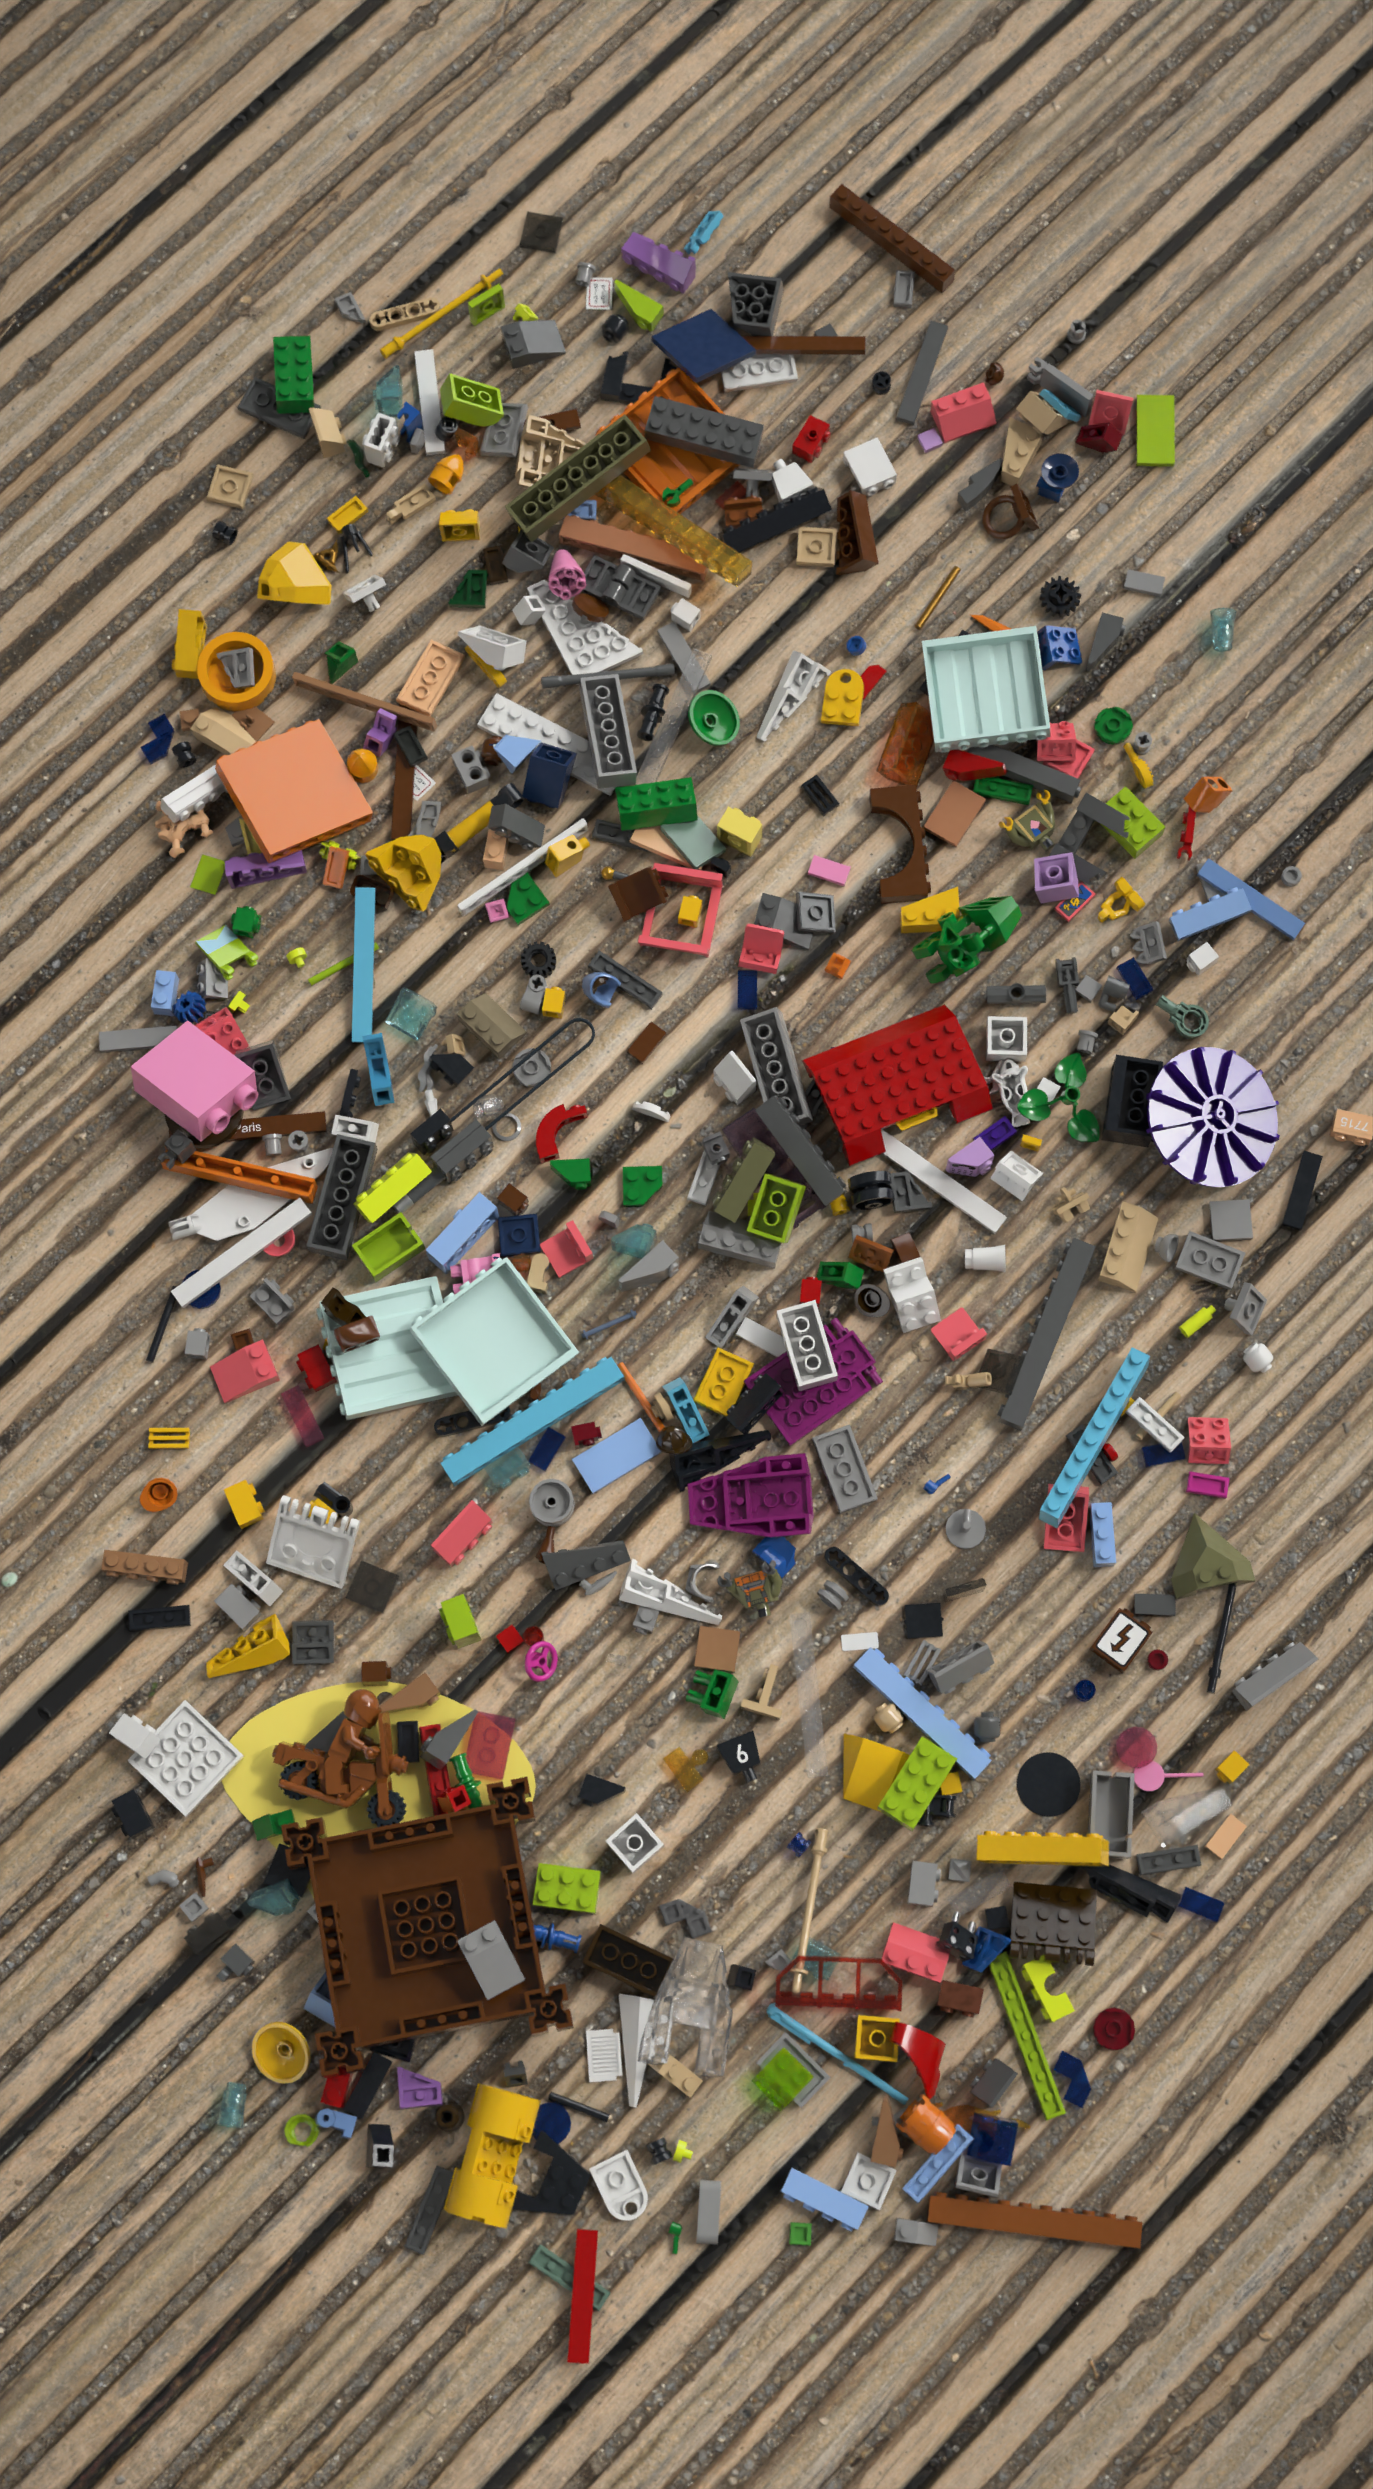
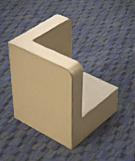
M1121 1006L1116 1013L1114 1012L1110 1016L1107 1024L1124 1035L1137 1019L1139 1012L1136 1010L1132 1013L1124 1006Z

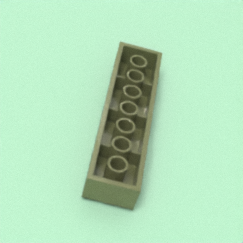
M624 414L512 500L505 508L530 542H533L651 451L650 446L644 436Z

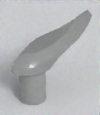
M614 1571L592 1585L583 1579L580 1582V1586L586 1590L585 1595L594 1594L604 1588L617 1572Z

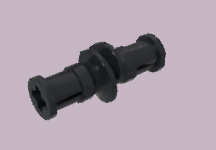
M657 683L653 685V693L649 699V705L641 708V714L644 717L641 729L637 732V736L641 740L652 741L654 739L655 727L658 723L662 722V717L666 714L663 706L665 697L669 693V688L663 684Z

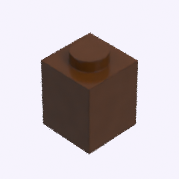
M510 1183L497 1197L498 1204L514 1216L519 1215V1213L523 1214L529 1206L528 1197Z
M386 1661L362 1662L363 1686L388 1685V1679H392V1669L388 1667Z

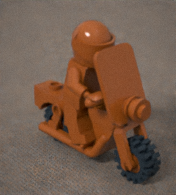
M360 1689L348 1696L344 1709V1714L347 1718H344L327 1755H324L325 1751L313 1748V1751L306 1749V1745L299 1742L290 1744L283 1741L274 1747L272 1757L275 1758L273 1763L285 1766L293 1759L307 1761L289 1764L281 1772L279 1787L281 1790H284V1794L288 1795L289 1798L300 1800L311 1797L342 1808H348L355 1805L377 1782V1793L368 1802V1818H371V1822L376 1824L377 1827L397 1824L403 1820V1816L406 1814V1803L403 1802L404 1798L400 1797L398 1792H393L390 1774L397 1773V1776H401L402 1773L406 1774L409 1762L406 1761V1756L399 1757V1754L393 1755L389 1712H382L376 1695L371 1691ZM377 1721L380 1743L378 1744L373 1742L374 1739L365 1735L366 1729H371L376 1725ZM358 1750L359 1752H364L366 1759L376 1758V1762L353 1761ZM317 1779H320V1786H321V1788H320V1787H317V1786L319 1785V1782H317Z

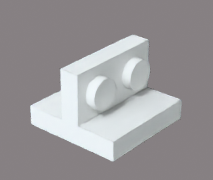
M1010 1151L999 1161L990 1179L1023 1201L1043 1173Z

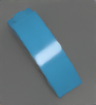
M382 1033L363 1036L375 1106L395 1103Z

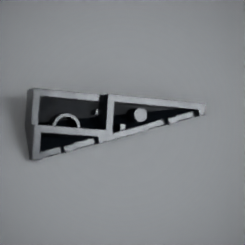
M768 1430L747 1433L746 1436L742 1434L693 1443L691 1449L685 1453L669 1454L670 1466L678 1490L680 1492L685 1491V1487L688 1484L701 1480L702 1477L711 1472L719 1471L739 1459L740 1455L748 1450L753 1451L756 1449V1445L765 1440H771V1433Z

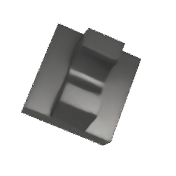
M518 2061V2067L511 2068L510 2062L506 2063L504 2077L507 2087L527 2085V2075L523 2061Z

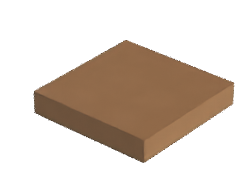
M700 1626L694 1667L735 1673L740 1631Z

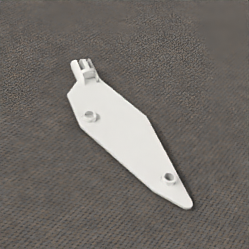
M333 1148L267 1168L316 1180L329 1165ZM228 1185L192 1215L169 1221L168 1225L173 1240L199 1234L219 1241L256 1229L291 1199Z

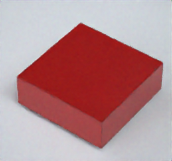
M513 1624L496 1635V1638L507 1653L524 1642Z

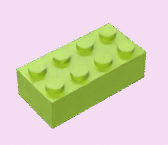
M922 1736L877 1809L913 1832L957 1761V1758Z

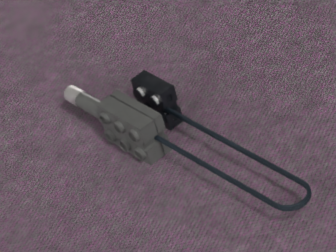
M574 1018L568 1021L451 1119L440 1108L410 1133L411 1138L417 1149L423 1155L427 1152H433L439 1142L442 1140L446 1141L452 1136L454 1131L452 1122L564 1029L574 1022H584L590 1026L592 1036L587 1044L484 1128L475 1119L431 1156L434 1166L431 1170L432 1172L392 1206L398 1214L400 1212L403 1214L444 1179L448 1184L452 1181H458L465 1170L475 1167L478 1163L477 1160L482 1156H488L493 1151L494 1145L492 1136L487 1130L590 1046L595 1037L592 1023L583 1018Z

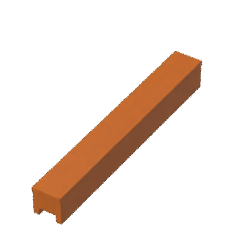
M195 1151L183 1164L176 1159L171 1169H168L166 1166L170 1159H165L161 1163L164 1170L292 1200L301 1198L303 1202L313 1204L318 1189L314 1178Z

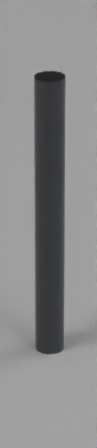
M172 1292L169 1294L146 1361L151 1363L155 1360L176 1301Z

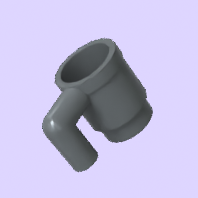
M1108 975L1098 1003L1099 1007L1114 1012L1116 1005L1107 1002L1109 996L1125 999L1130 985L1126 984L1125 981Z

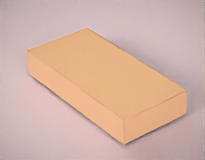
M1230 1813L1205 1847L1218 1858L1223 1859L1247 1826Z

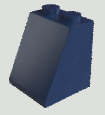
M541 742L530 756L522 796L530 802H539L549 808H559L564 800L577 753Z

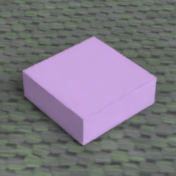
M935 428L917 436L925 453L937 449L943 444Z

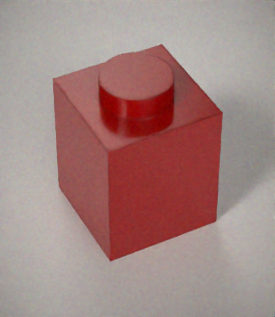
M816 1277L802 1279L800 1304L815 1300L819 1308L822 1281Z

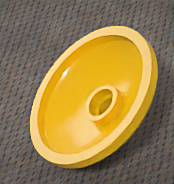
M271 2022L263 2026L256 2033L252 2043V2055L256 2066L264 2076L274 2082L288 2084L297 2081L306 2073L310 2064V2049L306 2039L299 2030L284 2022Z

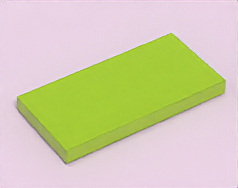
M1137 395L1136 466L1174 467V395Z

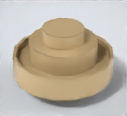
M660 1392L654 1395L655 1401L652 1402L653 1406L650 1407L654 1416L661 1419L665 1418L667 1422L674 1419L671 1412L675 1409L668 1396L663 1398Z

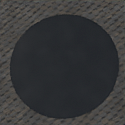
M1045 1752L1032 1756L1022 1765L1018 1773L1017 1791L1021 1801L1029 1810L1041 1816L1052 1817L1065 1813L1075 1804L1080 1793L1081 1784L1077 1769L1067 1758L1056 1753Z

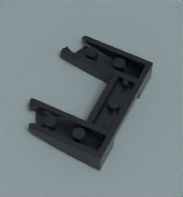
M623 352L622 356L614 358L609 356L600 393L601 400L634 404L643 392H649L652 387L623 383L629 352ZM668 358L664 360L661 381L666 378L670 370L677 369L670 364L671 360Z

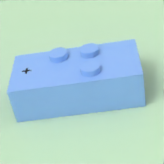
M479 1192L463 1210L459 1209L453 1216L454 1220L426 1249L428 1259L447 1274L450 1271V1266L456 1265L496 1222L499 1217L497 1207Z

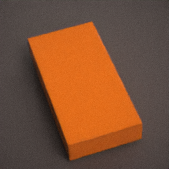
M330 846L322 884L339 889L343 888L349 850Z

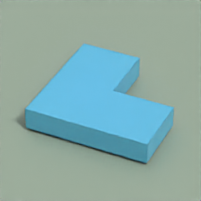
M1043 389L1039 393L1064 418L1075 422L1082 418L1074 408L1063 403L1051 391Z

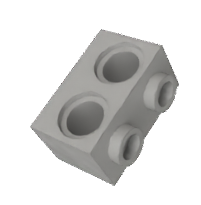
M469 746L451 754L452 761L468 794L489 785L488 778L490 774L487 767H482L480 762L483 760L478 750L475 751L473 746ZM467 758L472 759L470 763H464L463 761ZM473 775H480V778L476 780L471 777Z

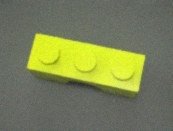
M1044 1954L1040 1956V1961L1034 1959L1022 1965L1023 1970H1021V1973L1026 1982L1030 1981L1033 1987L1031 1993L1036 2001H1040L1043 2007L1040 2011L1045 2020L1049 2019L1052 2023L1075 2011L1066 1992L1053 1996L1045 1990L1044 1983L1046 1978L1056 1972L1051 1962L1044 1961Z

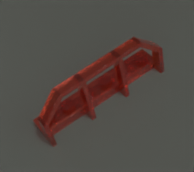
M797 1955L776 1975L775 2007L785 2005L902 2011L903 1981L882 1958ZM799 1961H819L818 1995H813V1992L802 1991L801 1995H793L792 1991H780V1979ZM823 1961L856 1963L855 1994L842 1993V1996H834L832 1992H822ZM861 1963H880L898 1983L897 1995L886 1994L884 1998H876V1994H863V1997H860Z

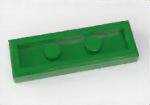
M989 777L976 779L973 792L980 796L1029 806L1033 785Z

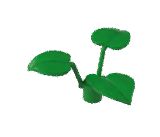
M1080 1053L1071 1054L1062 1059L1054 1071L1055 1080L1058 1083L1065 1084L1066 1090L1061 1093V1096L1048 1102L1047 1094L1044 1091L1031 1089L1022 1096L1017 1104V1109L1029 1120L1043 1121L1051 1114L1049 1105L1062 1101L1065 1105H1073V1118L1067 1123L1069 1135L1076 1141L1097 1142L1099 1141L1100 1130L1093 1113L1082 1109L1076 1114V1107L1078 1105L1076 1101L1080 1098L1078 1087L1085 1083L1087 1073Z

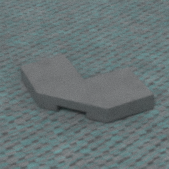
M680 1899L659 1906L666 1926L686 1919L692 1939L712 1932L706 1913Z

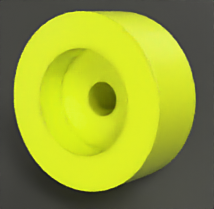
M301 947L290 951L286 957L290 964H297V967L301 968L305 965L303 960L306 959L307 954L305 949Z
M679 2140L673 2161L681 2163L683 2157L691 2160L693 2151L685 2149L687 2142Z

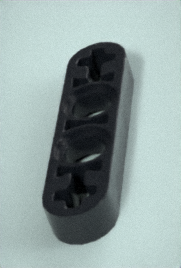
M508 1406L504 1409L507 1410L504 1413V1417L498 1414L494 1417V1420L488 1421L483 1426L480 1425L470 1410L437 1419L434 1424V1430L441 1437L463 1433L497 1424L501 1421H507L510 1418L511 1410ZM459 1418H467L468 1425L463 1428L457 1425ZM450 1420H453L456 1430H453L452 1426L447 1427L446 1432H442L441 1429L438 1430L441 1427L440 1423L450 1425Z
M830 1547L826 1550L824 1559L832 1569L874 1605L883 1606L887 1603L889 1599L888 1591L839 1548ZM830 1552L832 1554L837 1552V1558L840 1561H842L843 1558L846 1559V1561H844L841 1564L840 1568L836 1567L837 1565H839V1563L836 1560H829ZM845 1565H852L855 1572L852 1575H846L843 1572ZM861 1578H867L870 1581L868 1588L863 1589L859 1586L858 1582ZM873 1585L877 1586L874 1589L877 1593H884V1601L881 1599L876 1601V1595L871 1592V1595L867 1593L872 1589Z

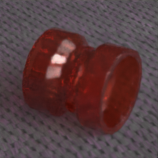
M531 1626L524 1631L523 1639L530 1648L533 1644L544 1641V1635L540 1628Z

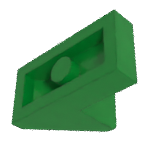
M292 1809L272 1815L267 1814L253 1820L252 1823L257 1841L281 1835V1825L295 1823Z

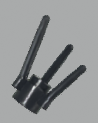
M348 524L341 529L346 573H349L347 542L348 544H353L356 552H359L357 544L359 539L368 554L373 556L361 532L357 531L354 524Z

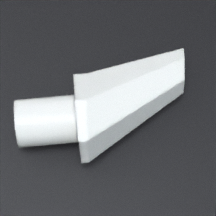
M426 1090V1100L424 1102L431 1117L438 1111L437 1098H434L432 1090Z

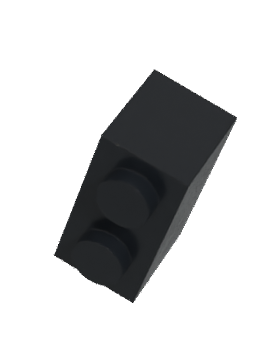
M133 1789L112 1800L114 1806L111 1809L116 1818L120 1817L123 1823L120 1825V1828L125 1837L129 1836V1838L134 1839L155 1828L137 1790Z

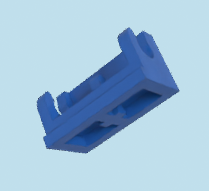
M405 402L397 418L399 420L404 415L405 422L400 433L403 435L406 431L407 442L410 443L415 429L423 430L421 412Z

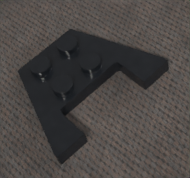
M541 2129L533 2148L553 2157V2160L538 2195L533 2197L517 2189L512 2209L574 2215L591 2173Z

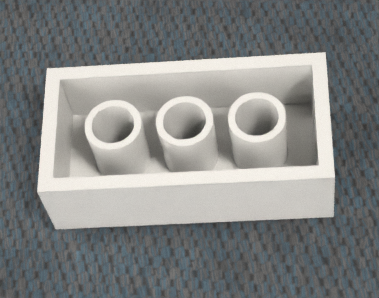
M813 1300L777 1310V1320L798 1391L837 1381L838 1374L816 1301Z

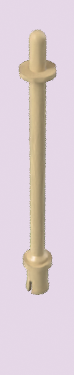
M823 1828L815 1829L814 1844L810 1850L814 1857L796 1967L790 1968V1973L794 1974L792 1991L795 1994L800 1992L802 1976L808 1975V1971L804 1970L821 1860L824 1854H827L826 1842L829 1831Z

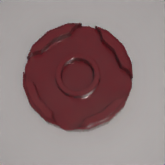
M1108 2008L1100 2012L1095 2018L1093 2033L1097 2042L1105 2049L1120 2050L1128 2046L1133 2040L1135 2025L1133 2019L1123 2009Z

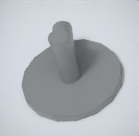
M960 1509L952 1513L945 1527L949 1541L962 1549H970L979 1545L984 1539L986 1532L982 1516L970 1509Z

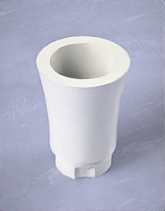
M1005 1245L973 1248V1250L965 1249V1269L973 1268V1270L1006 1272Z

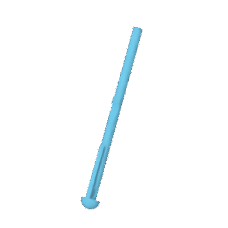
M772 2003L768 2006L767 2015L809 2045L812 2041L830 2055L844 2062L843 2065L845 2067L851 2068L905 2106L909 2100L908 2097L778 2009V2003Z

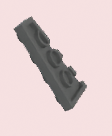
M623 1540L597 1544V1546L593 1547L582 1546L578 1547L579 1549H562L553 1553H541L555 1590L631 1561Z

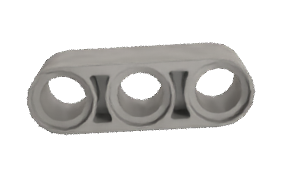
M700 2180L697 2225L698 2244L718 2245L721 2181Z

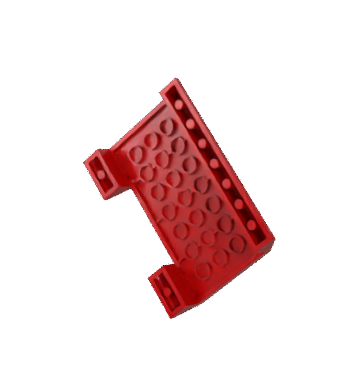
M945 1004L802 1060L809 1078H814L842 1140V1151L849 1167L886 1152L882 1129L947 1103H950L949 1108L956 1124L993 1109L988 1085L956 1016Z

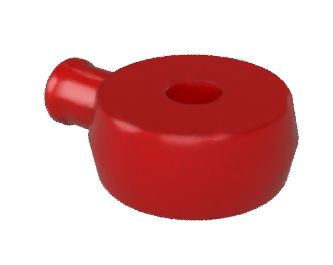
M1105 1443L1102 1451L1109 1461L1113 1462L1118 1458V1454L1111 1444Z

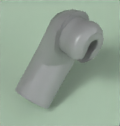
M165 1869L147 1877L151 1886L164 1882L169 1887L174 1888L179 1884L178 1876L174 1872Z

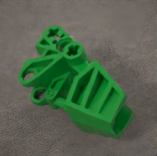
M1012 896L986 898L959 907L958 909L962 915L957 919L953 912H948L937 920L942 931L931 934L911 950L916 959L933 956L938 950L943 963L937 964L925 974L930 984L945 981L951 974H955L956 977L964 974L980 963L976 955L980 951L991 952L1007 942L1022 917L1020 908ZM971 923H974L975 926H979L981 929L979 934L978 932L959 936L958 934Z

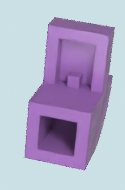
M380 708L377 711L373 728L366 734L363 749L370 750L380 757L394 738L393 733L397 730V727H395L397 716Z

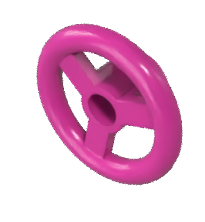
M539 1641L528 1650L525 1657V1670L532 1680L543 1682L549 1679L555 1672L558 1656L554 1646L549 1642ZM543 1647L541 1653L535 1652L538 1648ZM549 1651L552 1657L550 1668L546 1664V1657ZM531 1668L542 1669L544 1675H535Z

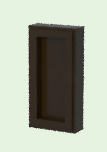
M502 546L483 548L489 584L507 583L506 567L502 564L504 560Z

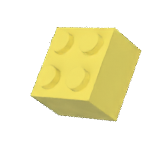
M728 807L717 825V838L719 841L751 857L762 839V824L757 818L748 817L741 810Z

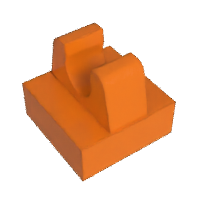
M833 953L825 968V972L843 979L851 964V960Z

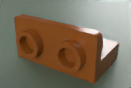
M748 496L746 499L730 498L724 501L726 526L731 524L735 526L743 518L755 517L756 513L762 510V498Z
M856 1235L848 1258L856 1263L865 1264L876 1271L884 1272L883 1269H886L890 1263L893 1249Z

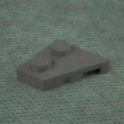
M908 1171L890 1173L892 1184L889 1187L893 1190L895 1201L892 1203L894 1213L928 1210L933 1207L932 1203L928 1202L924 1197L923 1191L919 1185L915 1184L913 1177Z

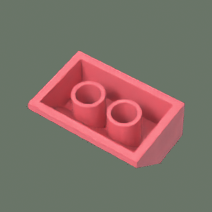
M984 382L931 402L930 412L944 443L996 425L992 401Z
M471 1500L431 1544V1547L451 1567L454 1564L459 1565L465 1558V1552L468 1549L470 1551L474 1549L479 1542L477 1539L482 1534L485 1536L491 1530L492 1519Z
M893 1922L880 1963L936 1983H941L950 1953L937 1945L939 1938Z

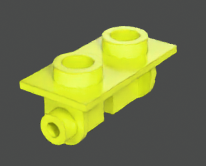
M331 840L329 842H322L321 844L325 848H321L319 855L327 860L330 846L339 848L340 844ZM346 848V850L350 851L346 869L355 870L357 866L355 860L361 859V857L356 855V851Z

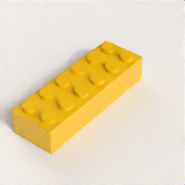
M984 1831V1835H977V1860L991 1864L1109 1866V1841L1095 1833H1087V1837H1082L1078 1833H1066V1837H1062V1835L1052 1832H1046L1045 1836H1041V1834L1036 1832H1025V1835L1021 1836L1017 1832H1004V1835H1000V1833L995 1831Z

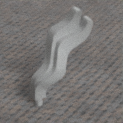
M437 1044L433 1047L430 1046L424 1054V1066L418 1074L420 1081L419 1091L421 1092L425 1090L426 1086L427 1090H432L434 1087L429 1057L436 1052Z

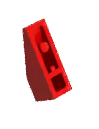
M958 749L950 750L942 767L945 776L954 781L1003 776L1007 773L1005 764Z

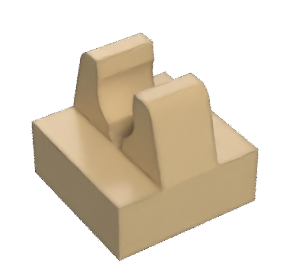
M454 1034L447 1035L446 1039L442 1041V1045L446 1046L448 1051L443 1052V1054H461L463 1057L466 1056L463 1037Z

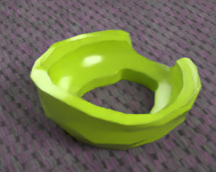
M297 2114L291 2117L284 2128L285 2137L292 2145L309 2147L317 2140L319 2135V2127L315 2119L307 2114ZM302 2122L307 2123L311 2128L309 2137L303 2142L298 2141L295 2135V2127Z

